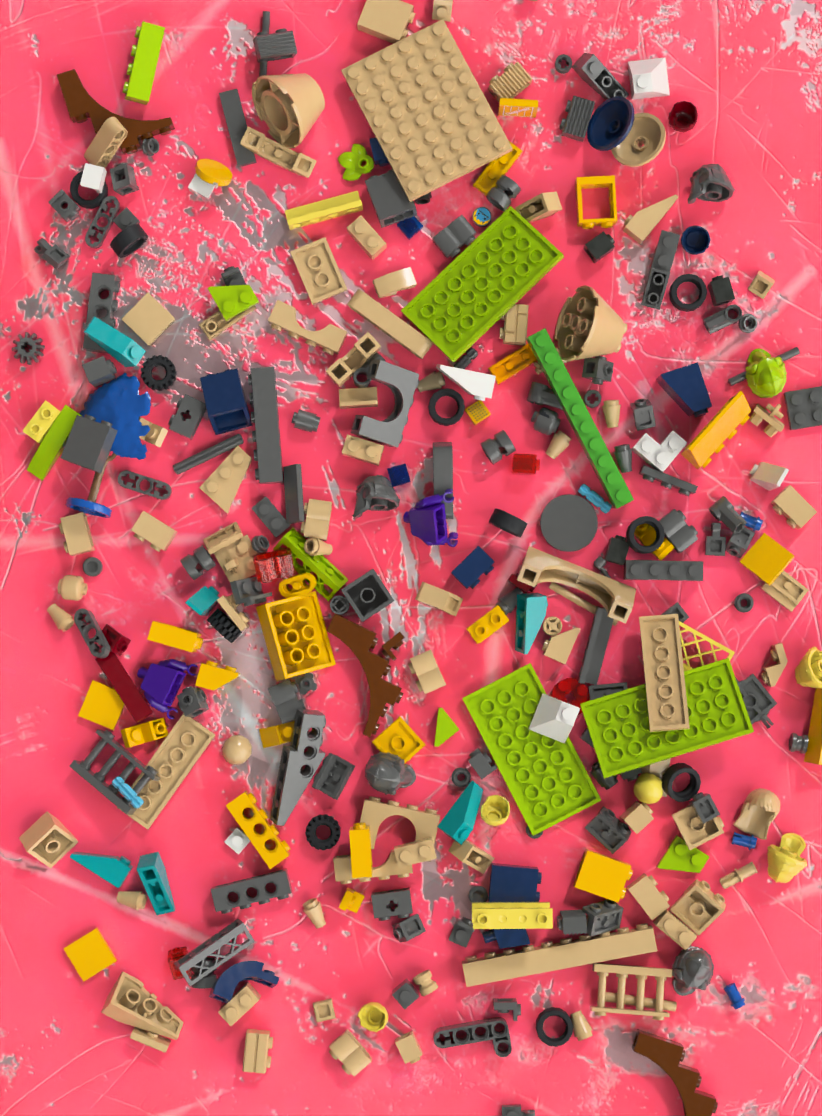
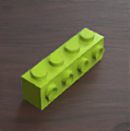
M144 21L140 26L136 27L134 37L137 38V43L132 46L130 56H133L132 64H128L126 72L129 75V80L124 82L122 93H125V100L144 105L148 104L165 27Z

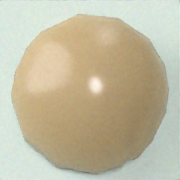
M242 735L231 736L222 747L224 759L232 765L245 763L252 754L251 743Z

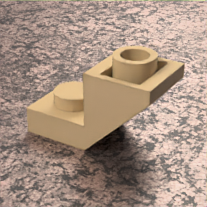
M139 417L142 426L148 425L150 431L144 437L139 436V438L161 447L168 430Z
M422 582L415 600L456 616L463 598Z
M782 643L771 645L773 650H770L773 661H776L777 664L764 667L763 673H761L764 684H767L769 687L776 685L788 662Z

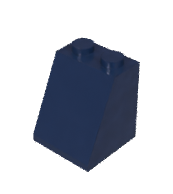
M698 362L663 373L656 379L657 383L688 416L701 417L706 415L708 409L712 407Z
M237 368L228 369L217 374H209L200 378L208 417L215 435L253 426Z

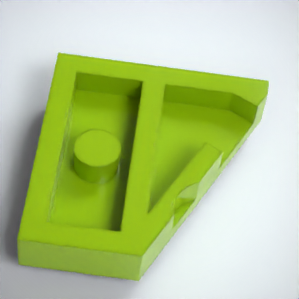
M676 835L657 867L660 869L700 873L710 856L696 847L689 850L685 841Z

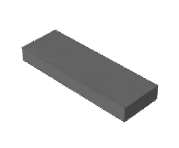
M294 464L283 467L286 524L304 521L301 464Z

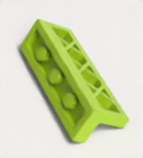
M292 528L281 538L273 550L299 574L313 571L317 575L315 589L329 602L349 579L323 555H308L304 550L306 539L297 530ZM282 544L289 548L290 553H286L281 548ZM296 558H299L301 561H303V566H300L296 562ZM324 584L328 585L333 591L331 593L327 592L324 589Z

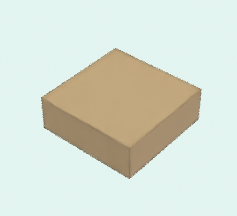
M332 998L313 1002L317 1022L336 1018Z

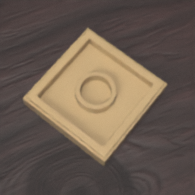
M149 292L122 318L148 346L176 320Z

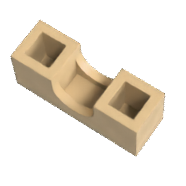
M367 332L343 358H339L326 370V374L340 388L354 375L357 369L361 368L376 352L378 353L381 350V345Z

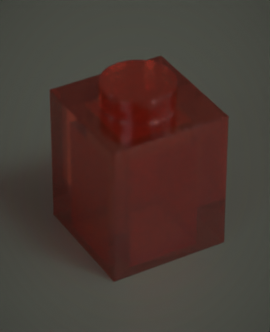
M513 454L512 474L535 475L536 471L540 470V459H537L536 454Z

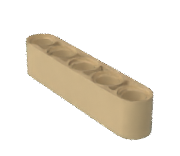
M358 289L347 303L353 311L418 358L423 359L432 347L433 343L427 337L362 290Z

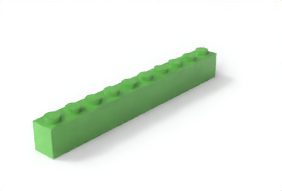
M546 328L527 337L526 340L613 508L618 509L633 501L634 499Z

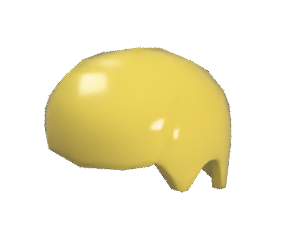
M641 774L634 784V794L637 799L646 804L657 803L663 794L661 779L654 774Z
M500 795L488 796L484 804L481 805V818L486 824L495 827L504 824L510 814L509 802Z
M377 1002L363 1005L357 1015L361 1026L373 1032L380 1031L388 1022L386 1008Z

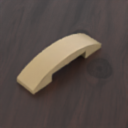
M249 126L240 142V145L260 157L308 179L317 162L302 153H297L282 146Z

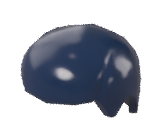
M697 225L688 227L681 237L683 249L692 255L704 253L711 241L708 231Z

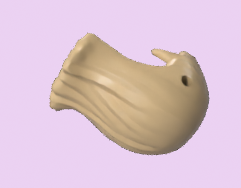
M764 788L753 790L745 799L740 816L733 825L745 833L766 840L769 826L780 811L781 803L778 796Z

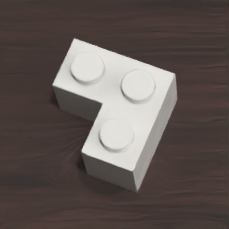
M671 431L661 444L645 433L634 445L632 451L655 470L664 472L688 442L674 431Z

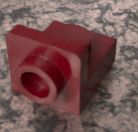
M518 573L510 575L507 581L524 593L532 592L535 589L533 586L518 581Z
M108 624L102 630L110 645V651L117 655H122L128 648L131 640Z

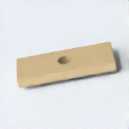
M254 305L227 321L219 310L198 325L211 341L257 308Z

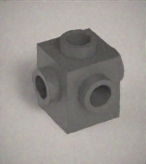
M602 356L585 358L582 377L592 380L591 383L603 385V382H611L614 363L606 361L607 358Z
M189 686L177 695L178 706L186 717L195 718L209 710L206 702L207 696L200 688Z

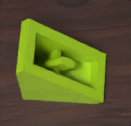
M438 707L435 747H439L459 731V728L441 707Z

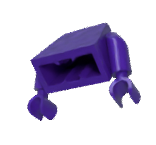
M452 489L445 490L444 494L440 496L436 494L425 497L418 501L409 512L404 513L403 520L405 523H410L412 535L420 538L429 546L445 545V543H448L449 546L455 547L458 544V540H452L458 538V533L451 532L449 535L447 534L445 504L441 503V501L451 503L454 500V497L448 498L446 494L453 492Z
M168 659L162 660L158 664L152 663L149 669L141 667L138 670L137 676L143 679L141 689L145 691L144 695L149 705L162 713L166 712L169 719H174L175 717L171 716L169 712L174 710L178 713V709L171 707L186 676L184 671H187L191 676L196 675L189 671L191 666L198 668L195 664L188 666L185 662Z

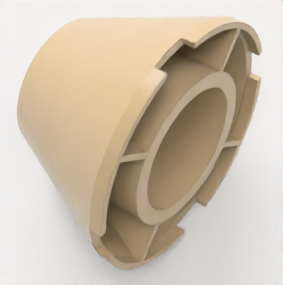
M299 73L260 76L252 85L253 103L261 121L264 120L270 128L268 133L286 148H295L300 145L325 108V99L317 82L310 75Z

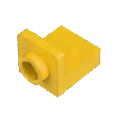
M347 888L339 908L344 911L348 909L357 913L364 895L351 888Z

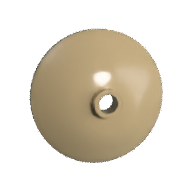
M634 114L632 129L620 145L611 149L613 156L621 164L630 167L649 163L661 152L665 144V127L660 119L652 114Z

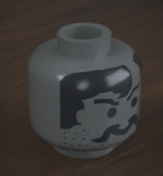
M543 407L539 412H534L531 422H534V430L549 436L552 433H556L561 419H559L557 412Z

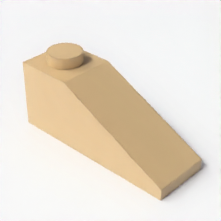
M675 194L636 212L634 216L630 214L623 223L626 225L623 231L641 245L673 206L678 196Z

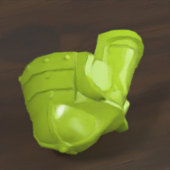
M763 349L753 350L747 359L749 366L745 368L748 386L752 393L760 398H772L782 392L786 383L787 372L785 364L782 362L781 357H771Z

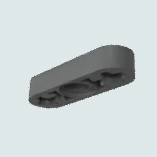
M107 196L103 199L85 235L86 243L93 249L102 246L114 222L113 219L120 210V203L114 196ZM112 201H114V205H115L116 207H115V208H112V207H111L110 210H109V212H108V213H109L110 215H112V216L109 217L107 214L102 213L103 210L107 213V211H108V209H109V207L107 206V203H111ZM102 217L108 219V224L105 227H99L97 224L98 220ZM96 227L99 231L103 232V234L99 232L97 235L99 241L91 244L92 241L90 240V237H95L97 232L96 230H94V228Z
M127 470L122 471L118 475V483L124 488L160 500H167L172 495L171 486L165 482ZM127 474H130L129 478L133 480H136V477H139V479L136 481V488H133L135 484L131 482H127V484L125 485V481L122 480V477H126ZM143 480L150 482V488L146 491L140 489V483ZM154 482L157 483L155 486L162 489L163 486H166L168 493L160 496L161 493L154 490V494H151L154 489Z
M83 608L77 610L74 615V621L91 654L98 658H106L110 653V645L93 613ZM83 614L87 615L85 616L86 622L81 621L83 619ZM94 628L96 635L90 639L88 633ZM98 645L103 646V647L101 648V651H102L101 653L98 652V651L100 650V648H99Z

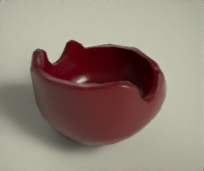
M688 101L675 103L668 116L670 127L675 131L683 133L693 129L698 119L696 106Z

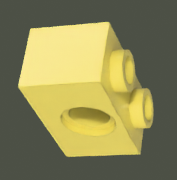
M45 400L23 429V432L41 444L61 411Z

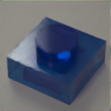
M414 216L400 221L397 227L410 240L423 228V225Z
M406 463L387 468L392 487L411 482Z

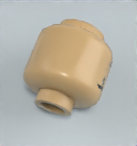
M65 575L63 579L59 580L58 594H61L63 599L79 601L83 595L87 594L88 585L81 576Z

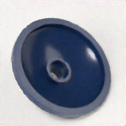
M615 96L604 101L595 110L587 129V138L593 148L599 151H608L617 147L626 139L634 123L632 103L624 97Z

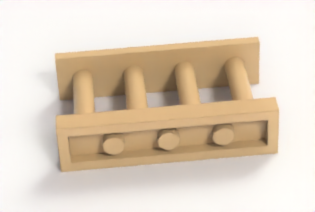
M593 963L592 971L597 972L599 976L597 1006H590V1010L595 1012L594 1015L606 1016V1012L653 1016V1020H664V1017H670V1013L663 1012L664 981L667 980V977L672 978V969ZM609 973H616V977H618L616 1008L605 1007L606 977L609 976ZM628 974L636 975L637 979L636 1009H624L625 984ZM647 976H655V980H657L655 1011L643 1010L645 979H647Z

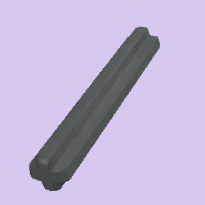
M237 434L174 464L173 469L179 475L243 444L244 440L240 434Z

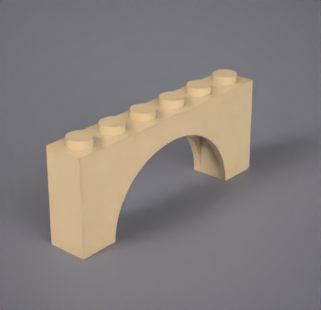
M530 546L523 559L517 578L518 581L533 587L542 582H555L576 588L602 604L607 611L608 617L625 624L634 605L636 588Z

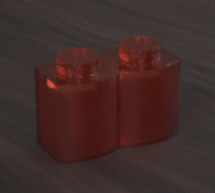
M290 548L277 549L272 552H263L252 556L258 582L270 583L273 579H288L296 574Z

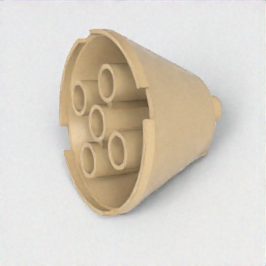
M586 285L575 289L577 293L573 297L567 298L557 320L554 340L558 341V348L556 350L559 356L564 361H574L619 352L623 334L627 331V324L592 287Z

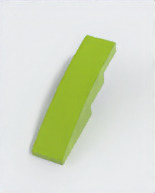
M65 404L37 449L27 471L42 481L63 452V447L66 445L76 416H82Z

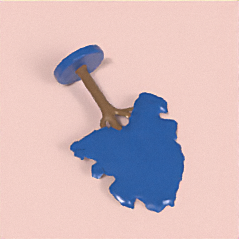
M123 373L108 384L104 383L102 387H99L93 394L89 395L88 400L84 404V410L80 411L79 414L82 417L87 414L95 417L96 422L101 423L104 420L113 424L112 428L118 432L110 450L113 451V454L111 456L108 455L102 473L95 472L88 499L69 497L65 504L67 507L86 514L110 518L112 510L96 503L106 465L117 455L120 457L137 458L138 460L146 458V444L142 445L139 436L144 437L150 431L148 425L142 426L139 417L150 413L151 397L148 391L139 395L140 382L136 376L128 377L127 373Z

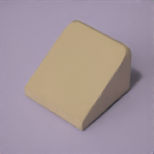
M759 271L748 287V290L764 299L774 285L775 280Z

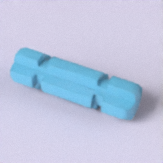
M582 484L578 489V493L582 496L585 495L586 499L597 508L600 507L602 512L608 513L612 508L610 503L603 501L604 499L595 491L590 490L586 484Z
M117 776L112 781V785L119 789L118 791L128 802H131L134 808H140L144 801L137 796V793L128 784L124 783L125 781L121 777Z

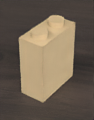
M366 0L357 23V29L394 44L408 36L409 30L406 29L409 23H413L416 15L414 13V5L401 0Z

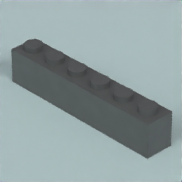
M251 368V374H248V383L252 385L253 390L252 393H249L250 404H254V412H251V422L255 423V431H252L253 442L257 444V450H254V461H258L255 477L256 480H259L260 484L284 483L275 368Z

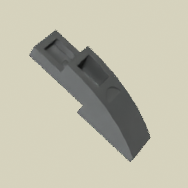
M661 230L641 305L660 310L680 239L679 234Z

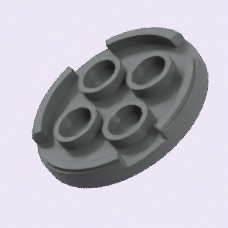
M567 494L554 498L546 505L541 514L540 527L544 539L553 548L564 552H574L586 547L593 540L598 528V518L593 506L587 500L577 495Z

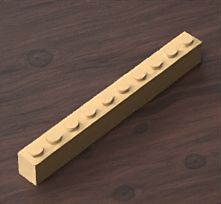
M644 923L636 925L634 929L622 927L618 928L617 932L610 933L608 931L592 937L585 934L579 936V939L576 940L564 938L560 940V943L553 944L552 941L541 943V946L526 945L522 947V950L517 951L514 948L503 950L501 954L489 952L480 958H477L476 955L468 956L462 961L466 987L656 952L657 946L653 927Z

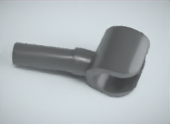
M599 556L594 561V566L604 576L611 578L604 568L607 562Z

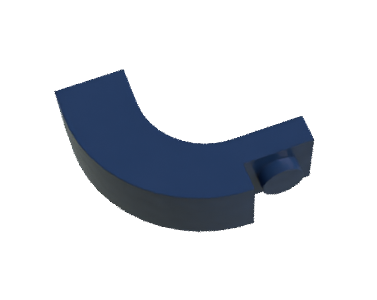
M239 962L229 967L217 978L209 997L227 1004L231 1001L234 990L239 982L252 980L273 988L278 984L280 977L275 976V973L272 971H262L264 965L262 962Z

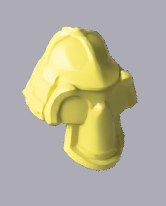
M813 646L808 649L800 664L796 667L795 679L797 684L804 687L822 688V651L818 650L817 647Z
M786 833L781 838L780 847L774 844L768 846V875L775 882L787 883L807 866V860L800 857L806 848V843L800 835Z

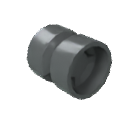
M501 175L496 182V188L492 187L486 194V198L495 207L505 211L511 204L510 199H515L520 193L521 188L506 175Z
M504 430L495 434L494 439L489 438L480 443L492 464L502 460L503 455L508 456L516 451Z
M203 545L195 549L193 555L188 554L180 560L193 580L203 575L204 570L209 571L216 566L213 558Z
M206 957L203 966H211L214 958ZM197 967L191 968V970L194 972V974L191 976V979L197 975ZM215 970L191 987L199 989L212 988L217 980V975L214 974Z

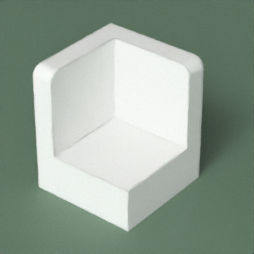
M85 163L80 185L95 189L97 193H102L107 171L104 167Z
M195 174L188 189L195 195L198 193L205 198H209L214 188H218V183L213 182V184H209Z

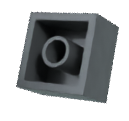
M374 569L341 589L362 622L394 602V599Z

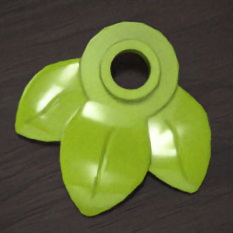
M353 144L351 152H344L338 157L339 163L346 168L342 177L346 181L358 180L362 174L371 172L374 167L373 159L367 155L365 147L360 144ZM363 161H366L367 164L362 167V166H361L362 162H363Z

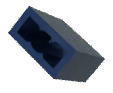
M491 863L488 902H539L540 892H537V884H541L542 872H538V867Z

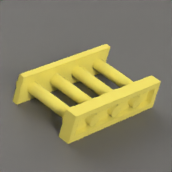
M472 902L473 929H553V909L550 908V902Z

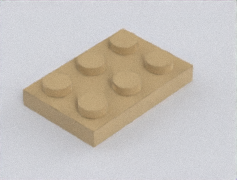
M326 237L290 251L312 305L348 291Z

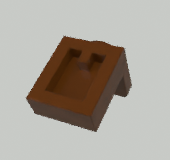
M401 632L382 645L384 649L381 652L388 660L391 658L393 661L397 659L390 649L393 647L396 650L404 643L402 639L405 637Z

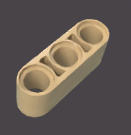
M110 117L103 123L84 153V158L89 164L106 168L126 138L128 132L116 117Z

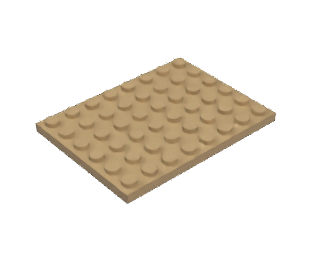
M443 19L341 70L409 202L513 151L509 140Z

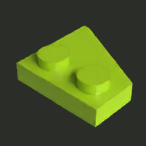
M250 285L208 287L210 294L226 321L259 303Z

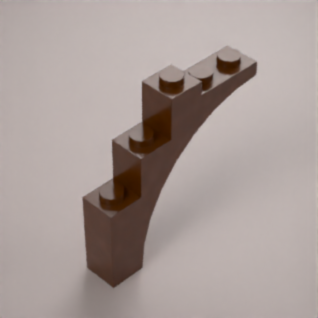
M75 69L57 74L70 118L74 123H83L88 120L87 118H91L96 134L103 123L110 117H116L124 126L128 134L120 146L123 154L136 153L141 148L140 140L151 139L159 134L167 135L172 132L171 130L175 129L171 117L140 121L114 114L98 104L88 94Z
M334 614L327 632L339 638L352 650L360 661L367 677L370 689V710L363 735L370 737L371 734L376 735L380 726L377 724L380 716L384 718L388 707L385 706L386 703L393 706L395 702L399 704L404 693L400 692L401 687L382 679V675L387 676L390 670L389 660L369 651L370 648L374 649L378 641V638H376L377 633Z
M637 1029L632 1044L633 1051L652 1060L671 1077L682 1099L684 1115L712 1116V1113L715 1114L718 1107L715 1096L696 1090V1087L699 1088L702 1079L698 1069L679 1063L685 1057L683 1045Z

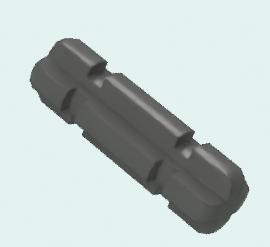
M471 347L466 352V355H463L454 364V367L465 369L471 363V360L478 356V352Z

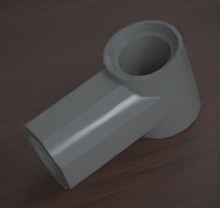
M729 305L726 309L703 319L704 326L709 334H713L731 324L737 323L742 316V310L737 305ZM729 310L736 311V319L729 318Z
M377 352L361 368L354 372L353 381L356 387L366 388L372 381L368 378L365 382L357 380V376L360 374L367 377L372 360L386 362Z
M532 382L527 397L528 402H535L537 405L544 404L563 410L552 389L544 384Z
M724 496L708 508L710 513L718 521H722L734 534L741 532L747 524Z

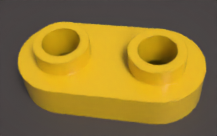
M307 572L287 577L280 582L279 592L286 598L309 593L316 587V578ZM305 579H308L310 584H306ZM291 584L293 588L289 589L287 585Z

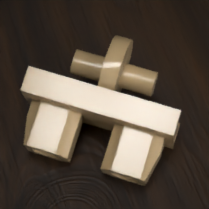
M768 403L765 408L770 411L769 413L757 404L750 421L756 426L763 419L769 424L763 431L770 437L774 436L778 431L781 432L785 425L774 417L775 415L781 419L784 416L778 411L781 405L777 404L773 407Z

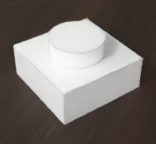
M238 827L225 840V843L238 855L250 842L247 835Z

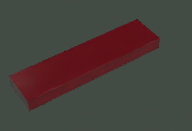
M110 651L106 658L97 657L95 659L136 723L153 713L115 653Z

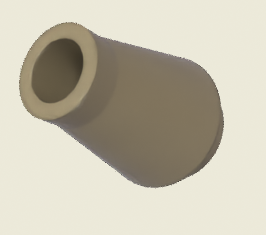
M434 371L420 380L418 385L419 392L442 389V386L446 385L442 372Z

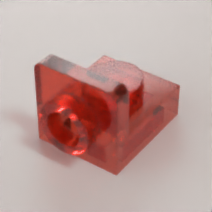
M186 946L176 947L168 951V964L173 980L184 978L174 963L188 954ZM191 968L186 971L189 977L193 975Z

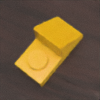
M295 721L259 729L263 748L291 742Z

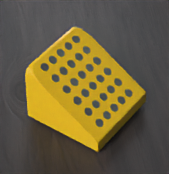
M481 400L464 409L474 425L491 416L490 411Z

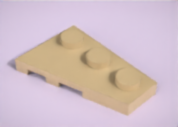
M237 446L199 487L227 514L251 464L252 458Z

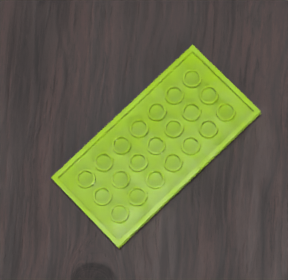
M510 206L412 299L401 312L454 363L564 258V255Z
M729 658L684 671L689 729L650 732L645 684L581 703L580 707L604 779L753 733L754 730Z
M531 663L462 699L534 836L601 801V798L569 736L564 744L529 730L542 693L546 694Z

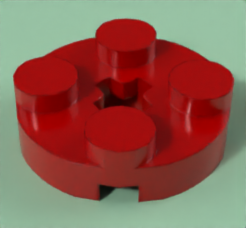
M566 678L559 681L551 691V697L580 708L578 715L582 713L580 704L589 701L590 698L587 687L574 678ZM573 692L575 700L568 703L565 694Z

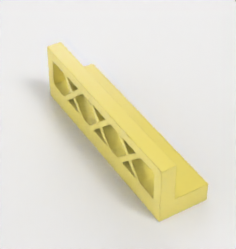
M358 191L288 209L285 210L289 229L293 230L362 211L363 206Z

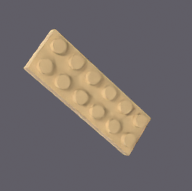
M678 614L639 617L650 732L689 729Z
M183 713L146 765L158 771L156 775L161 779L159 781L150 779L137 795L144 801L143 805L133 815L128 816L148 830L216 734L192 717H186ZM141 772V774L138 776L136 781L131 786L132 789L135 787V785L138 783V781L142 778V776L145 773Z

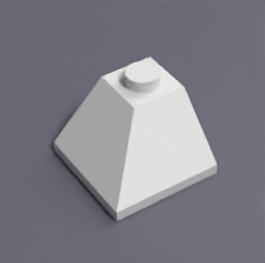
M666 57L628 61L632 100L670 95Z
M542 693L529 730L565 744L580 708Z

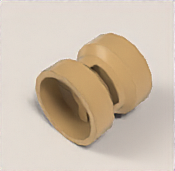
M430 970L423 971L413 978L414 983L420 985L419 992L421 996H426L439 987L436 981L431 979L432 973Z

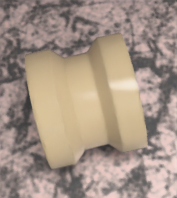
M548 617L542 624L543 631L547 635H557L562 630V622L557 617Z

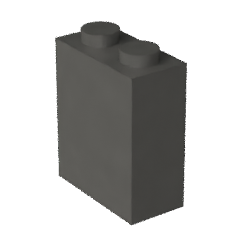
M393 169L388 170L385 174L374 175L365 180L366 189L381 228L417 215L414 201L409 202Z
M85 414L84 417L77 415L60 458L101 474L118 431L112 428L113 424L102 420L99 423L95 421V417Z

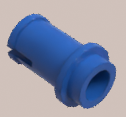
M743 512L740 513V516L747 523L745 526L752 528L753 531L760 530L763 523L760 517L756 518Z
M734 832L731 844L747 847L748 850L755 849L757 838L754 835L747 836Z
M731 983L724 988L732 1003L731 1007L738 1009L745 1005V999L741 997L735 983Z

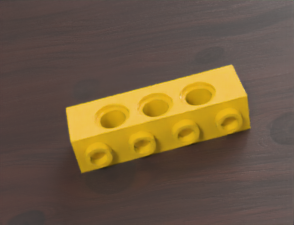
M245 791L229 802L226 807L271 869L290 855L289 850L291 848L285 840L281 841L278 837L279 831L274 824H269L267 821L269 817L264 809L257 807L255 796L251 792L248 794ZM251 808L254 812L253 817L247 818L244 815V809ZM258 823L264 825V833H257L255 825ZM269 839L274 840L276 848L268 849L266 841Z

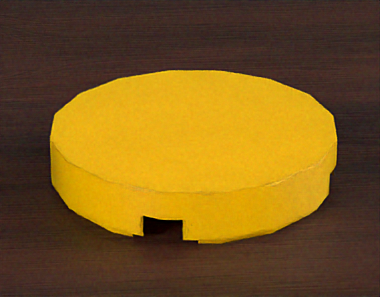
M200 159L195 165L197 176L209 184L216 182L218 186L230 184L232 172L220 162L211 159Z

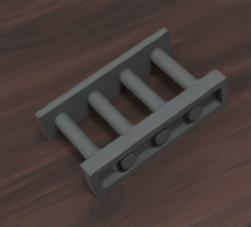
M97 730L95 733L101 737L100 741L85 760H74L70 767L125 814L133 815L137 809L131 805L130 801L128 802L125 797L118 793L119 789L115 788L112 784L108 785L104 781L106 774L120 756L123 755L130 763L119 777L125 781L135 767L145 773L133 788L137 795L150 779L159 781L161 778L156 775L158 773L156 769L150 765L148 767L114 740L115 736L110 731ZM109 743L116 750L100 771L94 773L90 770V765L105 745Z

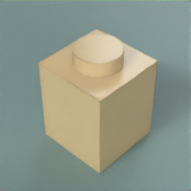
M413 1030L395 1039V1044L405 1064L408 1062L413 1064L421 1059L420 1056L423 1055V1051Z

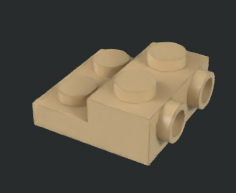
M690 804L671 815L689 850L724 833L722 829L724 824L719 816L702 824L693 806H690Z
M698 879L684 891V894L670 907V911L697 935H700L725 911L726 904L722 895L719 893L715 895L710 890L711 887L706 881L702 880L700 882Z

